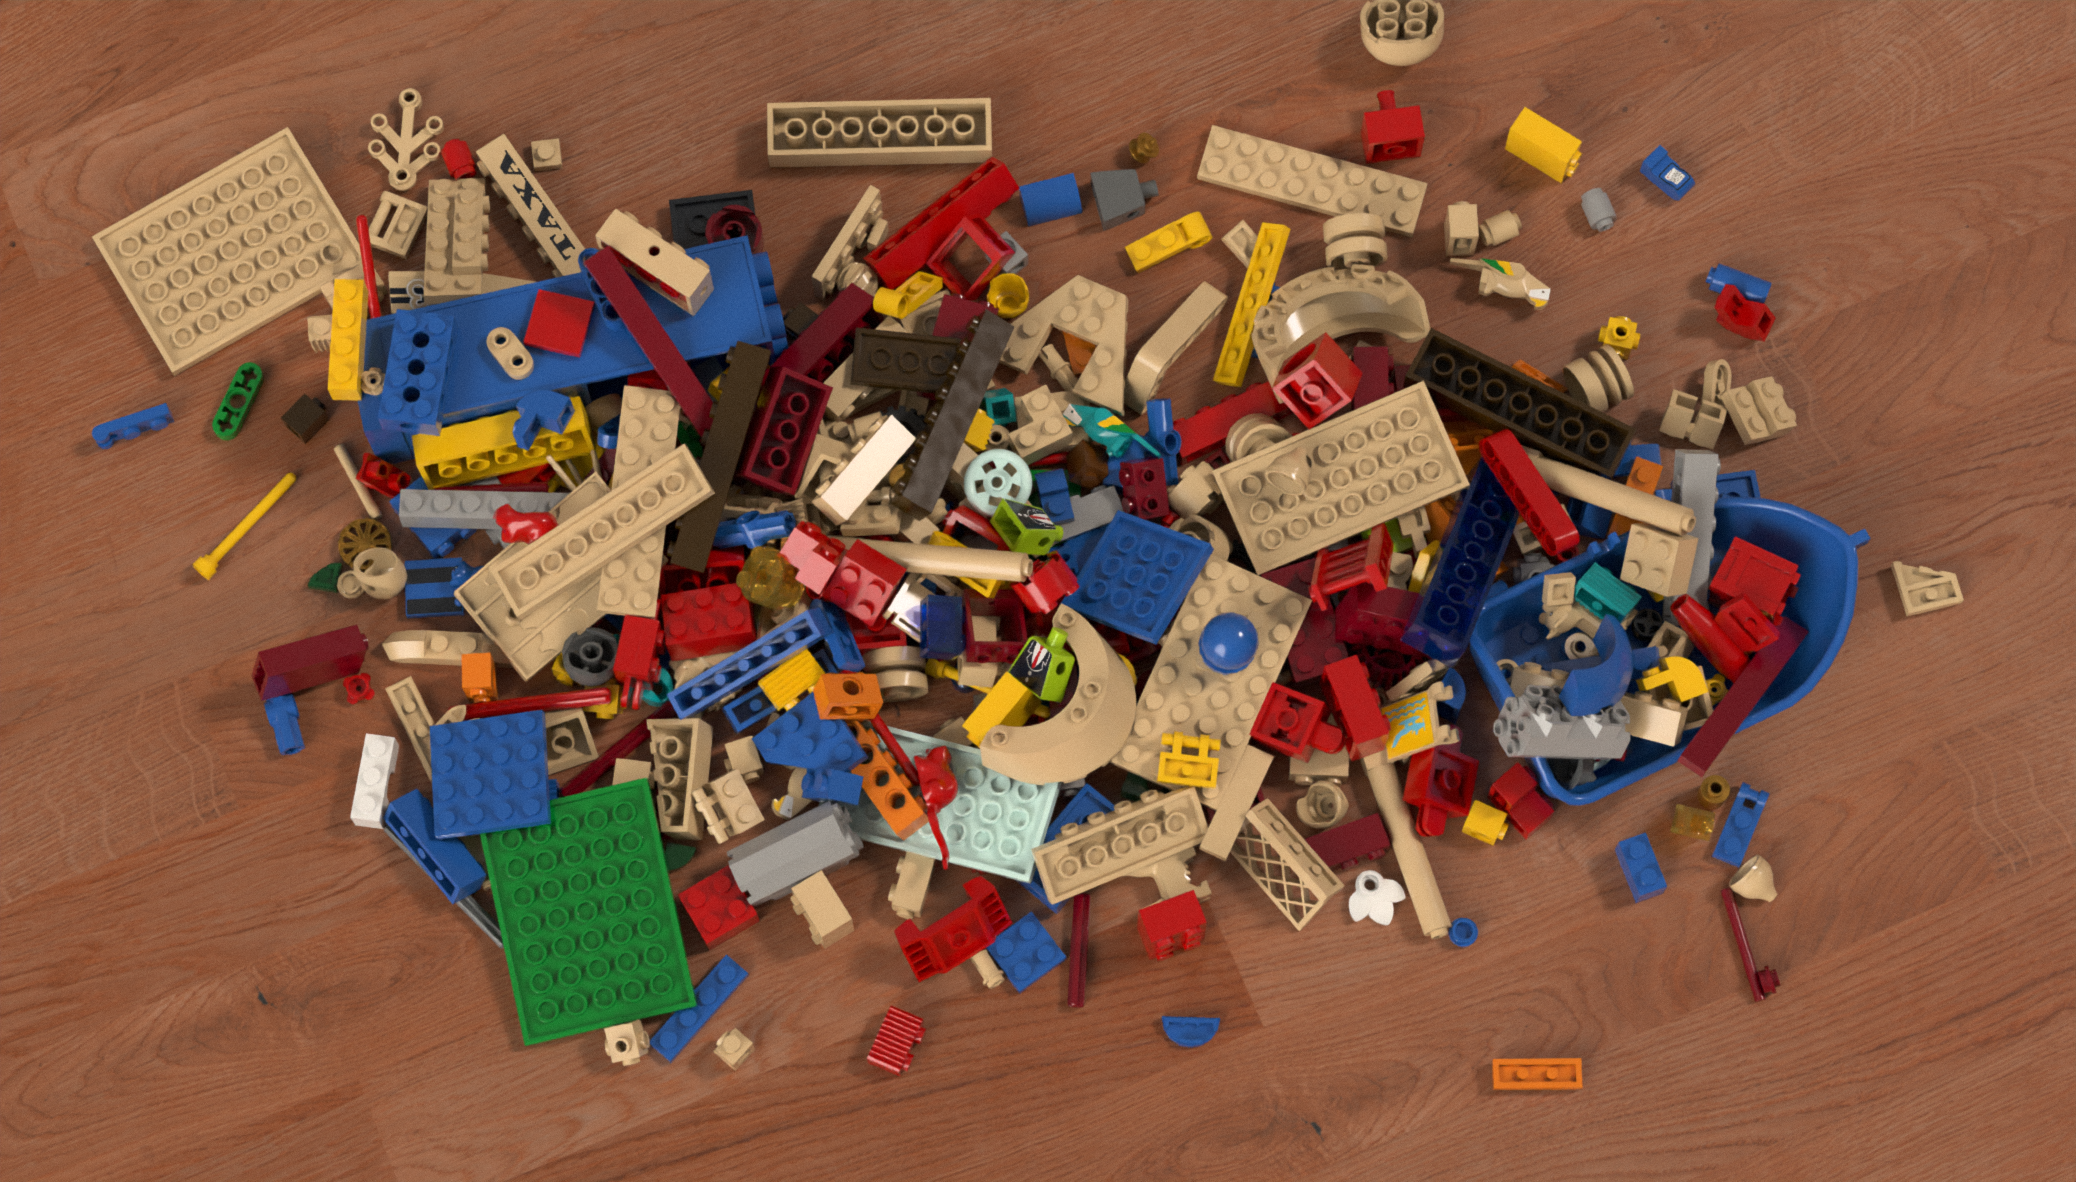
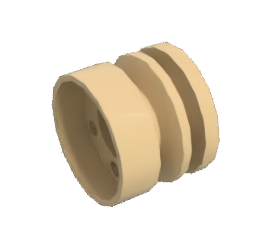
M1605 344L1599 347L1598 352H1589V363L1583 358H1578L1562 368L1563 378L1571 397L1601 412L1607 411L1608 401L1613 405H1619L1622 399L1628 400L1634 396V388L1627 368L1610 345Z

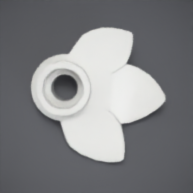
M1367 870L1362 872L1356 879V891L1349 899V911L1355 922L1369 915L1375 922L1389 925L1393 917V903L1404 900L1406 898L1401 885L1395 880L1383 879L1378 872ZM1372 881L1375 884V888L1367 890L1364 883Z

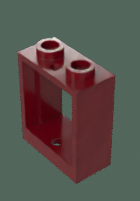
M963 589L959 610L966 662H1004L1013 664L1028 641L1021 599L1014 590L998 589L994 598H987L975 589ZM972 616H1010L1013 642L975 641Z

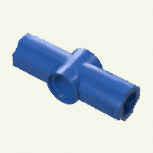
M1171 399L1147 400L1149 431L1145 434L1144 440L1156 449L1161 456L1157 457L1145 446L1144 449L1151 457L1163 458L1166 486L1177 485L1179 483L1176 454L1181 448V436L1176 430H1173Z
M787 510L760 515L759 511H750L735 520L720 522L713 546L722 549L746 544L749 549L758 548L769 540L789 537L795 528L796 519L793 513H789Z
M288 693L267 699L264 702L269 723L274 728L275 738L281 755H292L305 749L298 723L300 716L293 694Z

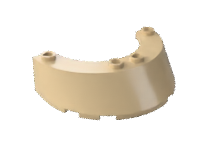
M1352 264L1351 269L1335 270V266L1318 269L1301 275L1281 286L1272 294L1273 299L1266 306H1261L1254 318L1252 340L1272 388L1283 361L1325 332L1332 339L1356 332H1379L1394 336L1402 342L1414 343L1427 336L1430 331V324L1424 299L1406 279L1390 270L1384 273L1376 271L1374 266ZM1273 390L1278 402L1280 404L1283 403L1284 401Z
M1062 603L1055 613L1052 622L1053 627L1060 628L1068 633L1066 642L1073 650L1078 661L1079 681L1073 698L1059 714L1043 723L1026 727L996 725L987 732L980 744L983 766L1012 779L1029 784L1070 783L1087 777L1088 773L1100 766L1104 767L1119 753L1126 743L1136 716L1135 686L1126 664L1085 618Z

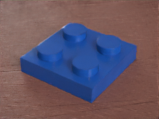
M1032 911L998 935L995 942L985 948L1019 994L1067 959Z

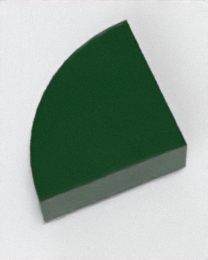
M342 563L328 564L316 574L314 573L309 580L308 587L310 589L337 593V582L343 569Z
M667 842L665 858L668 872H675L690 863L696 854V847Z

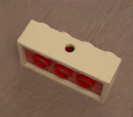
M615 208L595 235L599 250L609 246L627 273L689 314L695 316L714 290L710 267L697 257L693 260L685 254L686 251L677 243L672 242L669 244L661 239L662 235L654 228L648 227L646 229L638 223L639 220L633 214L627 211L622 213Z

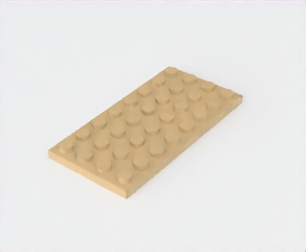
M1424 381L1212 471L1258 576L1470 487ZM1296 447H1302L1307 451L1306 458L1310 469L1308 486L1302 495H1291L1277 489L1270 484L1265 476L1266 470L1275 458L1293 451Z
M1211 554L1184 600L1137 703L1132 731L1122 749L1111 760V763L1174 791L1186 785L1157 782L1160 752L1172 753V745L1161 744L1162 733L1174 734V731L1183 732V735L1200 737V734L1209 735V738L1221 739L1220 750H1208L1207 755L1210 758H1219L1216 788L1195 787L1200 804L1217 811L1251 737L1249 733L1272 682L1275 683L1312 600ZM1235 612L1244 615L1254 624L1258 632L1259 646L1253 661L1245 670L1223 675L1213 672L1204 664L1198 643L1204 626L1211 618L1220 613ZM1182 747L1181 754L1198 756V748Z

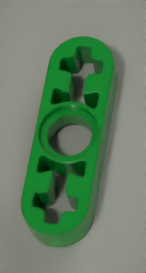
M247 362L238 368L213 419V430L222 440H232L239 434L264 382L263 372L255 363ZM254 371V374L257 378L249 380L247 388L251 392L248 393L244 389L247 383V380L244 375L251 374V372ZM236 395L246 397L245 404L240 408L231 406V399ZM226 410H228L230 413L234 414L230 419L232 429H226L223 432L220 424H226L230 418L228 412H226Z

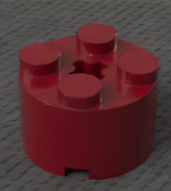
M728 205L709 218L706 225L707 244L733 239L735 235H739V237L748 235L751 253L756 254L763 251L764 237L759 219L749 208L741 205Z

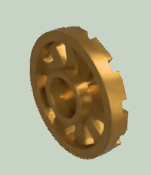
M370 518L356 519L345 526L340 533L338 550L343 561L352 569L354 564L352 559L365 550L377 548V546H387L386 549L392 551L390 533L377 520ZM363 524H367L365 532L363 534L360 526ZM372 527H378V529L371 534ZM355 528L358 536L352 534L349 531ZM382 534L386 536L384 539H377ZM348 538L354 542L344 543V539ZM346 549H353L348 554L344 553ZM368 559L369 564H362L360 570H367L370 566L373 565L374 560Z

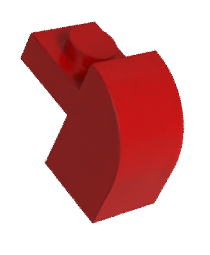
M1725 284L1721 294L1717 297L1714 307L1719 313L1716 321L1725 329L1744 338L1765 342L1776 319L1766 304L1746 300L1737 287L1730 284Z

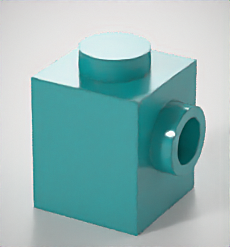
M1006 388L985 392L980 409L986 412V416L994 420L995 423L992 425L1004 427L1010 422L1017 421L1013 393Z

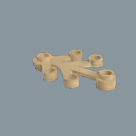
M412 88L403 90L399 95V103L403 109L401 138L389 126L385 115L378 113L371 118L373 130L381 133L399 153L397 163L386 153L385 145L381 140H372L368 145L370 155L378 159L390 172L388 176L389 182L398 191L411 189L417 181L416 174L430 162L436 161L441 157L440 146L435 142H429L424 147V154L410 163V157L414 151L434 135H439L444 130L441 118L432 116L426 121V127L412 138L414 115L422 106L420 93ZM409 95L415 97L411 102L405 101V98ZM378 120H383L384 124L382 126H376L375 122ZM437 122L440 126L437 129L430 128L431 124ZM375 146L382 147L379 152H373L372 150ZM432 148L437 149V153H436V154H434V155H429V154H428V151H429L430 149H432ZM406 173L407 177L404 180H399L397 178L398 175Z

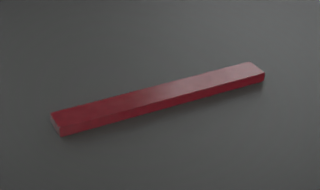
M605 246L583 261L584 265L702 439L705 428L711 430L714 420L709 418L713 401L609 246Z
M1784 616L1781 625L1776 627L1780 632L1779 639L1756 653L1680 755L1678 762L1700 777L1704 776L1807 636L1809 631Z

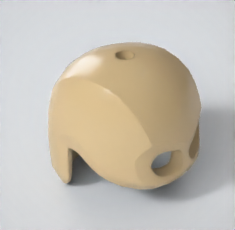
M1320 780L1309 787L1305 798H1300L1297 801L1296 811L1299 819L1305 825L1317 829H1326L1337 824L1345 816L1349 803L1345 794L1337 785L1329 781Z

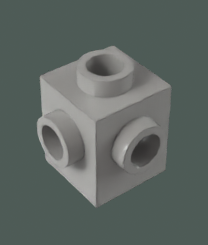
M1540 553L1525 554L1523 559H1517V567H1513L1514 584H1519L1533 577V573L1536 572L1535 575L1554 567V565H1550L1548 559L1542 557Z

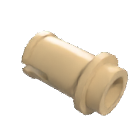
M983 950L972 957L971 961L984 979V986L988 985L989 989H993L1005 980L1003 978L1004 972L998 970L987 950Z

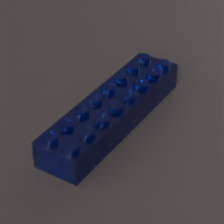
M1482 456L1467 476L1470 486L1463 489L1459 495L1400 639L1402 642L1451 668L1466 651L1520 515Z

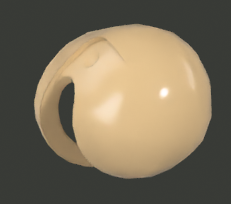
M371 548L361 552L354 560V574L360 581L363 590L371 597L382 600L391 599L397 596L405 587L407 572L403 562L393 551L386 548ZM373 559V565L365 570L364 573L361 572L360 567L363 562Z

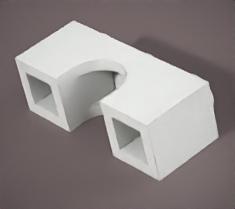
M366 733L350 816L357 826L384 829L385 820L383 817L389 804L387 798L390 774L395 772L399 744L395 737Z

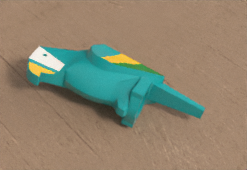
M1069 404L1063 413L1069 427H1083L1084 431L1094 441L1107 446V453L1110 457L1113 455L1117 458L1122 457L1131 446L1133 439H1136L1157 457L1161 456L1156 449L1106 408Z

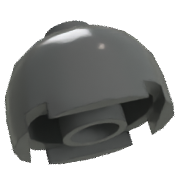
M594 627L586 628V631L581 635H578L577 631L572 633L564 642L562 649L564 668L570 678L581 685L590 687L608 682L615 675L613 668L618 649L615 637L604 629Z

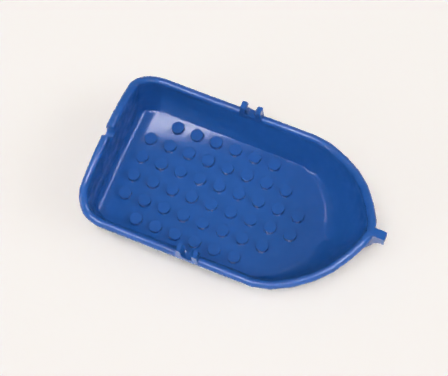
M1725 497L1718 498L1717 503L1714 504L1716 529L1712 533L1711 541L1714 548V556L1709 566L1711 580L1716 575L1735 536L1799 565L1797 573L1801 574L1795 585L1799 589L1794 598L1788 597L1785 603L1786 606L1780 616H1786L1809 631L1803 642L1735 734L1795 705L1814 689L1831 667L1845 641L1854 615L1858 586L1857 549L1868 544L1871 539L1866 529L1849 536L1841 527L1817 514L1793 504L1766 498ZM1630 531L1619 536L1616 532L1608 535V539L1599 544L1597 541L1590 543L1586 552L1483 600L1468 613L1465 630L1467 639L1470 642V653L1499 711H1501L1506 698L1515 697L1506 680L1511 677L1510 671H1501L1496 662L1502 659H1509L1518 666L1524 665L1525 662H1532L1541 665V669L1544 670L1543 664L1571 660L1565 652V642L1572 634L1583 632L1579 628L1573 627L1558 637L1546 639L1549 629L1539 622L1540 614L1546 613L1542 608L1544 604L1542 602L1544 576L1571 572L1576 577V586L1582 576L1596 562L1601 567L1608 568L1613 573V576L1620 580ZM1620 580L1624 584L1631 585L1642 596L1635 610L1639 612L1643 609H1653L1662 618L1663 599L1655 602L1645 588ZM1710 589L1707 591V601L1710 597ZM1709 604V611L1716 616L1719 608ZM1631 624L1625 630L1632 650L1647 648L1651 641L1643 642L1634 637L1631 631ZM1579 641L1577 648L1580 651H1585L1586 645L1584 642ZM1695 646L1687 659L1696 666H1702L1705 680L1713 678L1716 674H1721ZM1754 651L1749 658L1752 660L1757 652ZM1724 676L1726 689L1730 690L1734 683ZM1636 680L1630 681L1626 691L1635 694L1636 691H1639ZM1716 688L1711 689L1712 692H1717ZM1719 703L1714 704V705L1712 706V707H1713V711L1715 710V708L1718 706ZM1702 726L1684 730L1681 742L1674 747L1630 735V742L1626 748L1627 754L1624 762L1610 759L1603 767L1593 771L1596 776L1594 782L1575 786L1569 791L1565 790L1556 781L1546 758H1524L1529 768L1536 775V781L1547 796L1561 800L1569 805L1581 806L1598 801L1678 762L1680 755Z

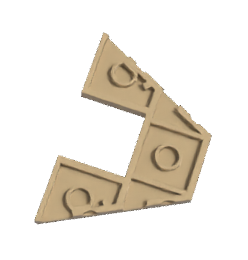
M1077 275L1011 323L1014 329L999 363L1027 375L1053 327L1097 345L1072 391L1073 394L1124 416L1123 403L1126 385L1124 375L1127 356L1125 346L1128 327L1126 320L1128 313L1127 296Z

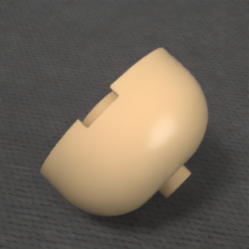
M1374 0L1371 3L1367 1L1360 14L1362 41L1371 55L1386 64L1409 66L1420 63L1429 58L1441 44L1444 35L1443 8L1439 2L1435 3L1432 0Z

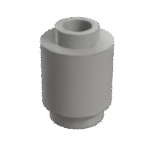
M1594 188L1581 196V206L1591 229H1598L1599 232L1612 228L1617 215L1607 193L1603 192L1601 188Z

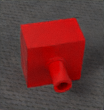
M1383 90L1377 93L1380 110L1364 112L1361 128L1366 164L1421 157L1425 134L1420 105L1396 108L1393 90Z

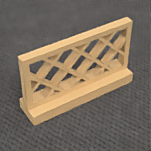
M1267 798L1248 811L1236 840L1243 839L1246 841L1247 852L1242 851L1235 842L1230 852L1300 931L1344 887V884ZM1251 823L1261 833V836L1252 833ZM1254 842L1262 843L1263 854L1255 853ZM1270 845L1276 850L1280 857H1274L1271 855ZM1256 860L1265 862L1266 873H1262L1257 868ZM1273 863L1281 865L1282 876L1274 875ZM1290 868L1297 874L1299 879L1291 878ZM1275 882L1284 884L1285 895H1281L1276 890ZM1292 885L1301 888L1302 898L1293 897ZM1309 889L1319 901L1310 900ZM1294 904L1303 906V919L1296 913Z

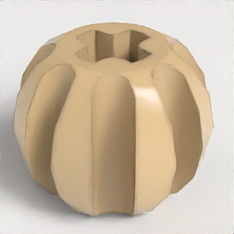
M853 262L846 265L840 271L837 277V289L841 292L851 283H854L874 297L878 290L879 279L869 266Z

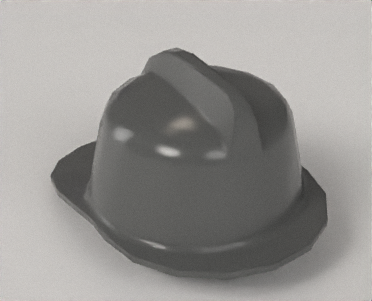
M1546 758L1554 778L1567 791L1575 786H1581L1596 780L1593 772L1594 759Z

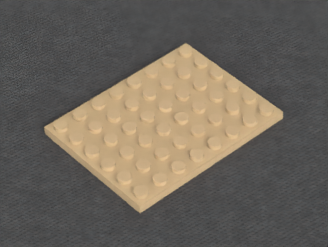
M288 127L92 236L174 376L322 293L320 285L362 262L358 241Z

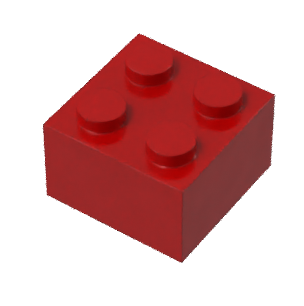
M857 539L844 555L823 597L872 627L887 607L907 569Z
M729 866L722 868L678 894L680 903L709 951L760 922L755 909L746 899V894L742 893Z

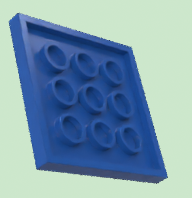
M1118 510L1077 576V583L1080 587L1071 595L1065 596L1061 603L1070 607L1082 617L1156 645L1214 551V548L1208 542Z
M542 710L430 726L434 832L438 840L551 824L545 713Z

